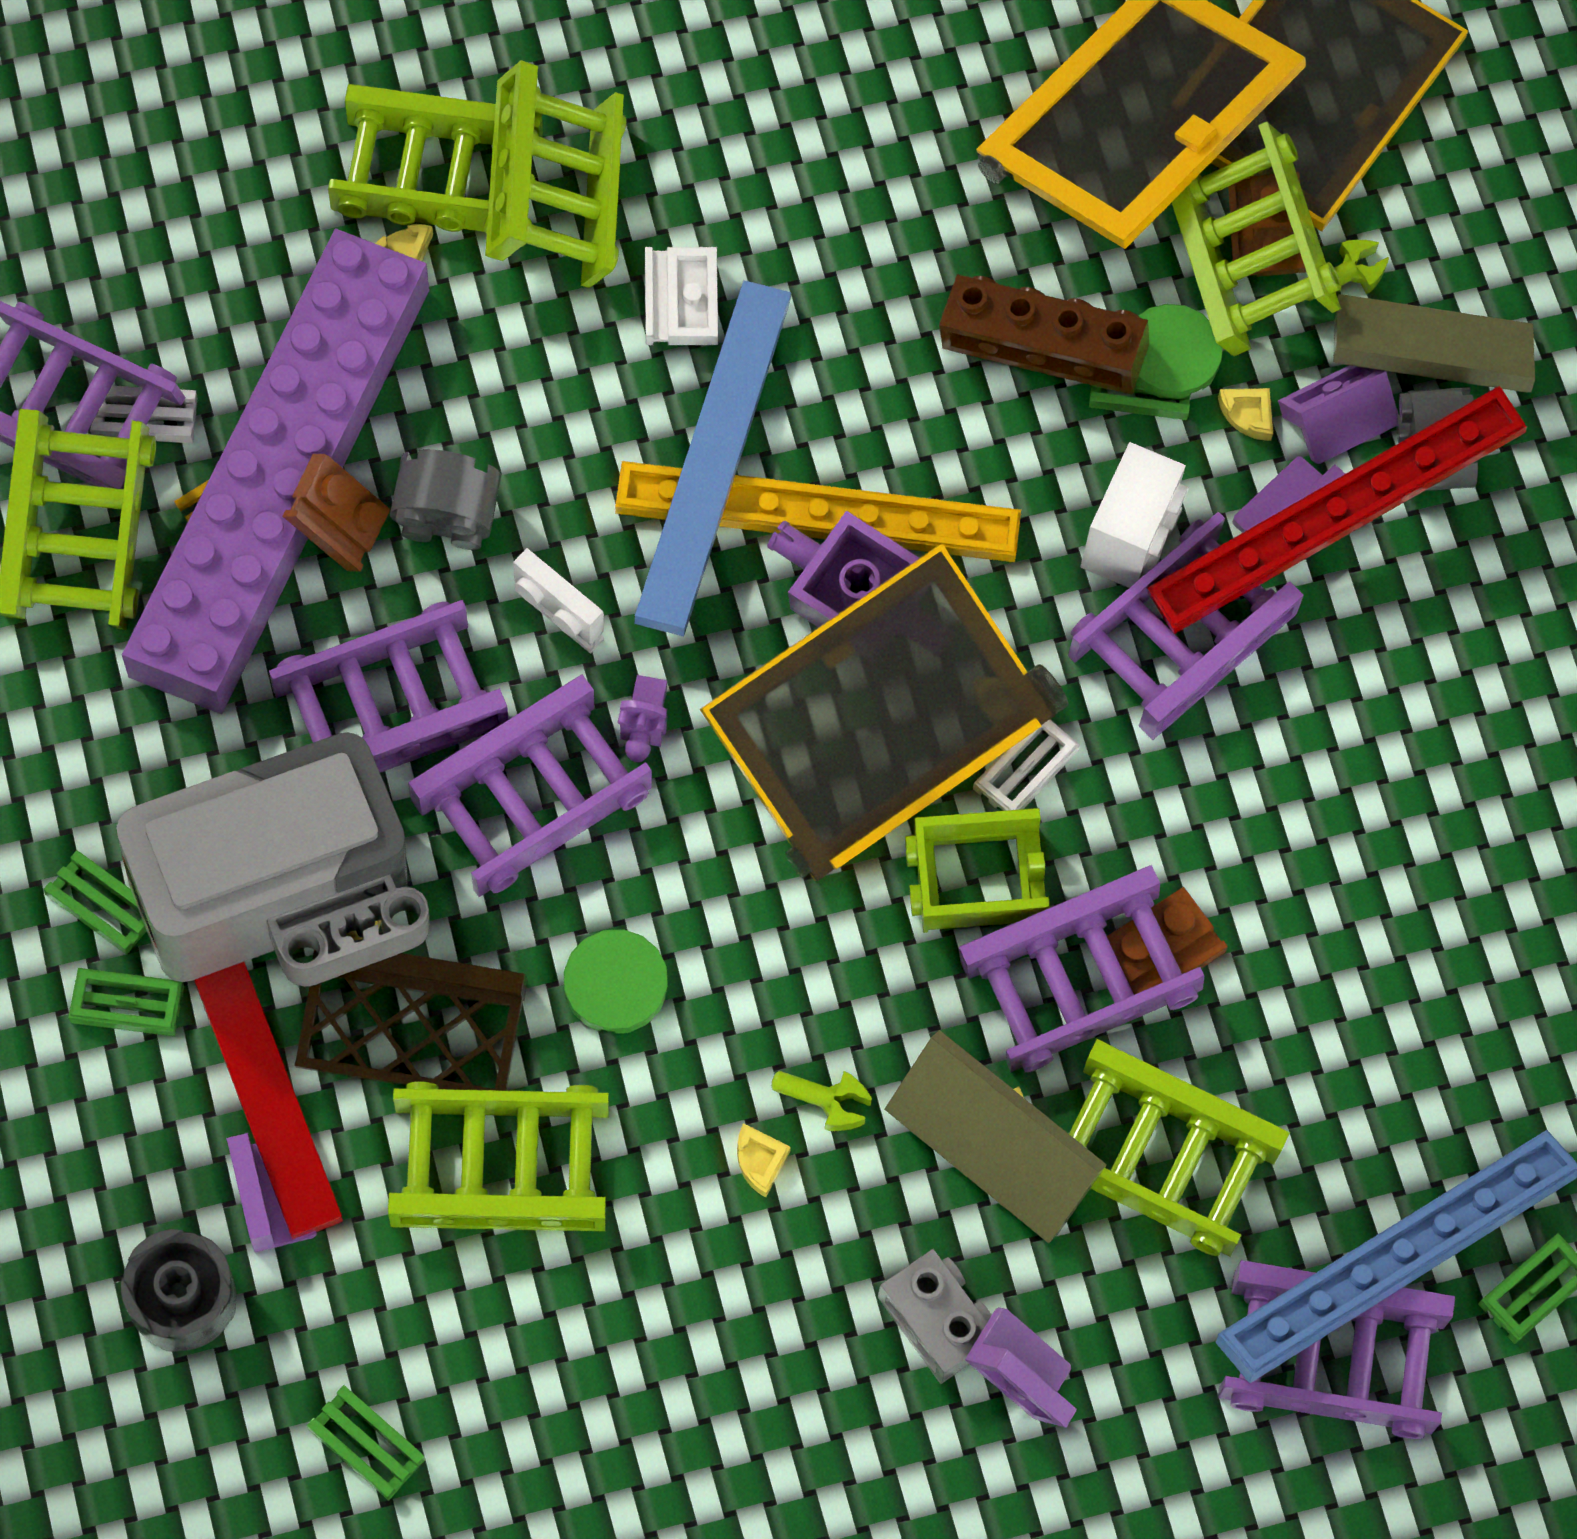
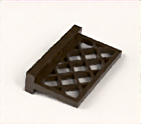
M314 950L312 960L319 954L316 950ZM400 953L335 977L347 980L357 997L332 1014L320 999L323 982L309 987L294 1065L296 1068L406 1086L411 1082H430L437 1084L438 1089L507 1091L522 1003L525 1000L528 984L524 973ZM354 981L374 985L361 992ZM385 986L398 988L409 1005L383 1023L367 999ZM406 990L425 994L413 1001ZM437 995L450 997L461 1014L435 1032L419 1007ZM459 999L475 1001L477 1003L466 1010ZM363 1003L378 1027L352 1044L336 1020ZM488 1004L510 1007L506 1028L489 1040L485 1038L471 1018L472 1015ZM319 1007L326 1018L315 1025ZM412 1012H415L430 1033V1036L404 1053L388 1029ZM466 1020L482 1042V1045L456 1062L440 1038ZM329 1025H332L347 1046V1049L330 1061L309 1058L313 1036ZM384 1033L400 1057L381 1070L368 1068L357 1051ZM504 1039L500 1058L492 1047ZM436 1042L452 1066L435 1078L422 1077L409 1059ZM485 1051H488L499 1066L495 1089L472 1085L461 1068ZM353 1055L360 1066L341 1062ZM405 1063L412 1075L392 1071ZM457 1072L465 1084L446 1081V1079Z

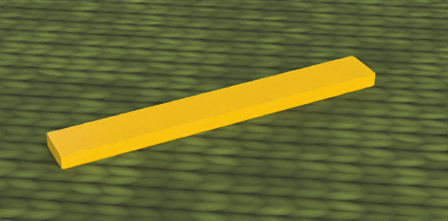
M622 461L615 514L666 520L682 468ZM735 475L719 525L720 527L769 533L776 532L779 534L780 531L777 527L783 521H787L792 527L810 538L826 539L844 513L848 511L908 550L929 552L936 546L943 544L950 555L1015 563L1021 510Z

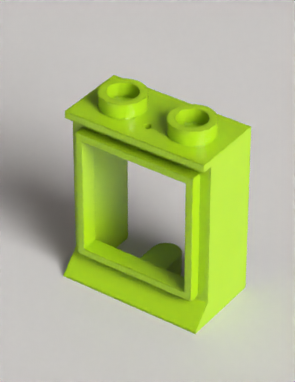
M1040 808L915 818L914 835L905 836L907 867L917 866L919 884L909 885L912 916H922L923 933L935 929L1013 924L1049 909V897L1045 895L1044 886L1045 860L1044 853L1041 852L1039 836ZM1016 839L1022 899L939 905L934 846Z

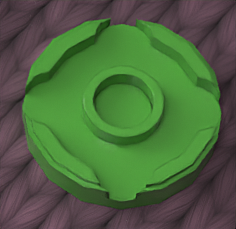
M1163 304L1148 308L1139 315L1140 318L1148 320L1149 347L1137 382L1147 389L1148 393L1159 398L1179 400L1187 398V395L1200 389L1204 390L1212 383L1222 361V347L1216 343L1210 322L1204 314L1185 305Z
M624 929L603 930L585 938L571 952L564 969V993L572 1013L587 1027L600 1032L604 1030L607 1032L615 1031V1034L630 1033L647 1025L660 1012L668 990L667 966L659 950L644 936Z

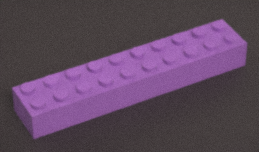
M336 228L334 229L122 653L128 678L223 714L308 540L304 534L282 517L284 511L291 510L295 502L292 495L312 454H327L343 468L429 292L427 263Z

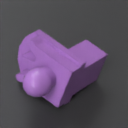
M637 675L632 700L621 701L618 718L620 740L627 741L625 745L626 755L635 763L642 762L648 757L651 751L650 745L661 747L663 735H666L667 709L664 708L667 693V680Z

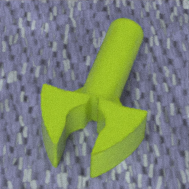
M1348 240L1342 242L1339 254L1343 257L1344 261L1342 264L1334 267L1341 286L1350 281L1360 283L1366 294L1370 293L1377 286L1384 274L1389 257L1378 261L1373 266L1357 265L1360 259L1376 253L1379 242L1371 240ZM1315 296L1307 299V301L1314 300Z
M782 1071L776 1072L771 1082V1088L775 1092L822 1107L828 1117L824 1128L828 1131L849 1130L865 1124L866 1118L864 1116L844 1111L839 1102L845 1099H854L868 1106H871L872 1097L866 1088L846 1071H843L841 1083L830 1087Z

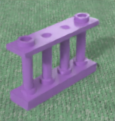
M0 301V317L5 324L10 326L0 345V388L29 335L54 346L21 409L38 410L43 413L72 356L99 368L64 432L87 434L117 376L143 388L117 437L130 438L132 420L142 421L147 425L161 397L180 406L183 404L186 397L175 383L177 377L166 369L155 364H150L148 369L140 367L44 322V314L30 305L17 302L16 306L13 307ZM14 410L12 416L0 411V442L15 448L19 411ZM52 451L51 456L44 455L45 463L93 486L124 489L127 459L105 456L98 458L94 455Z
M1219 512L1205 523L1201 519L1192 523L1179 539L1181 544L1099 615L1095 616L1093 613H1089L1083 617L1070 633L1073 638L1068 657L1074 663L1089 650L1093 649L1143 699L1141 705L1144 707L1139 727L1152 740L1159 736L1297 615L1304 596L1290 581L1277 592L1273 589L1266 591L1259 585L1242 595L1252 605L1250 608L1252 614L1241 624L1236 620L1230 622L1218 609L1205 616L1200 621L1216 636L1214 642L1217 644L1205 655L1200 651L1194 654L1144 604L1151 598L1147 587L1191 563L1199 555L1203 556L1220 546L1216 541L1219 539L1225 518ZM1129 617L1180 668L1178 671L1180 677L1169 687L1164 683L1157 685L1108 636L1126 618Z
M463 600L452 604L449 602L435 603L427 607L422 612V615L307 657L305 655L288 657L281 661L277 668L269 670L276 698L293 693L312 742L332 736L312 685L341 675L365 732L362 738L370 747L380 773L486 734L508 720V708L500 688L488 693L486 690L480 689L457 632L468 628L467 611ZM434 640L439 642L462 697L458 702L459 704L440 711L438 708H432L409 652L412 648ZM388 657L392 662L413 713L410 722L394 728L384 726L361 670L363 666Z
M583 674L408 782L411 801L419 813L423 816L433 809L436 812L442 811L480 864L479 868L471 872L473 890L478 897L490 890L493 893H498L508 888L517 880L518 872L619 808L627 811L636 807L648 796V790L652 788V770L645 762L628 773L589 719L591 710L594 709V690ZM562 728L573 730L611 783L587 800L584 799L546 746L548 737ZM519 755L530 757L568 811L544 827H541L503 773L504 765ZM476 782L488 786L524 837L522 841L499 855L459 800L461 792Z
M1152 865L959 947L960 962L967 978L971 979L981 975L982 979L989 980L1018 1045L1006 1050V1062L1010 1072L1022 1067L1025 1072L1035 1071L1052 1062L1054 1059L1052 1054L1168 1005L1170 1010H1176L1192 1003L1198 998L1197 992L1203 990L1205 977L1201 967L1184 974L1181 973L1152 912L1153 900L1159 898L1160 881ZM1123 913L1126 917L1133 918L1163 982L1135 995L1103 930L1107 925L1106 920ZM1077 934L1078 938L1085 939L1114 1001V1004L1089 1015H1085L1055 950L1059 945L1057 941ZM1029 954L1030 958L1037 959L1066 1022L1065 1025L1040 1036H1037L1007 971L1011 966L1010 961Z
M1241 1260L1233 1275L1231 1294L1244 1296V1301L1249 1304L1247 1314L1249 1315L1309 1278L1315 1272ZM1401 1288L1353 1318L1355 1330L1347 1396L1315 1391L1320 1339L1297 1354L1293 1387L1261 1382V1377L1249 1384L1240 1373L1239 1378L1225 1376L1219 1386L1218 1398L1231 1400L1230 1406L1238 1410L1259 1412L1263 1410V1406L1392 1427V1434L1408 1439H1422L1425 1437V1433L1432 1434L1441 1424L1442 1412L1422 1409L1430 1334L1435 1333L1437 1328L1444 1329L1453 1318L1455 1296ZM1383 1319L1404 1323V1328L1409 1331L1400 1405L1368 1400L1377 1325L1383 1323Z

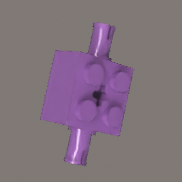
M848 511L844 513L821 545L792 527L787 521H783L777 527L780 533L774 532L767 545V548L776 551L803 569L801 575L788 591L790 609L817 627H820L919 559V557ZM864 582L869 584V591L867 592L861 590L858 593H854L851 591V585L861 587ZM931 582L847 639L854 651L874 664L894 635L898 636L901 633L937 658L943 652L941 646L948 645L954 630L945 627L917 608L918 601Z

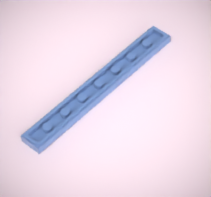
M743 280L635 613V624L683 637L685 635L788 311L791 292Z
M1548 1130L1542 1132L1218 1334L1216 1344L1249 1384L1575 1180L1577 1178V1162Z

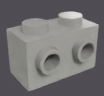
M932 1249L882 1283L878 1299L938 1382L942 1384L969 1365L965 1358L992 1314L981 1301L973 1304L962 1289L965 1279L954 1262L948 1257L941 1260L935 1250Z

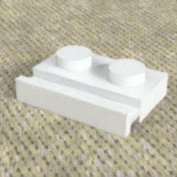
M645 247L646 345H653V342H668V345H718L717 247H667V251H652V247Z
M526 548L513 562L515 591L591 654L604 640V636L601 635L604 631V612Z

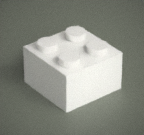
M1129 442L1090 526L1080 567L1130 588L1143 574L1145 575L1157 565L1161 559L1162 548L1166 538L1173 533L1182 511L1181 506L1189 488L1181 484L1186 465Z

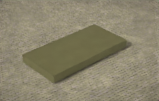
M1338 294L1337 296L1341 309L1335 312L1333 362L1494 388L1500 386L1502 389L1520 392H1532L1535 381L1532 323Z
M940 1030L930 1038L884 1109L1048 1243L1059 1234L1107 1165Z

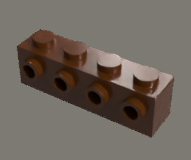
M957 274L939 323L942 349L1130 395L1133 394L1149 347L1148 320L1140 318L1131 311L1116 310L1113 312L1093 307L1081 299L1071 298L1063 300L1046 296L1041 291L1031 287L1017 289L1004 286L985 276H974L971 278Z

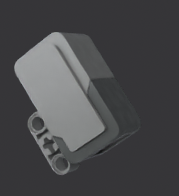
M349 732L339 733L243 767L237 771L229 772L128 809L118 820L116 827L130 889L161 969L166 976L174 981H192L275 950L283 973L289 981L299 986H312L411 950L422 944L428 936L430 928L428 902L421 892L415 888L408 887L404 830L370 747L357 734ZM400 911H411L419 917L415 923L408 926H401L392 921L393 916ZM381 920L383 935H379L378 925H375V921ZM356 931L357 935L363 937L364 940L355 943L351 936H347V933ZM304 947L313 948L319 953L313 961L308 963H299L291 958L296 950Z

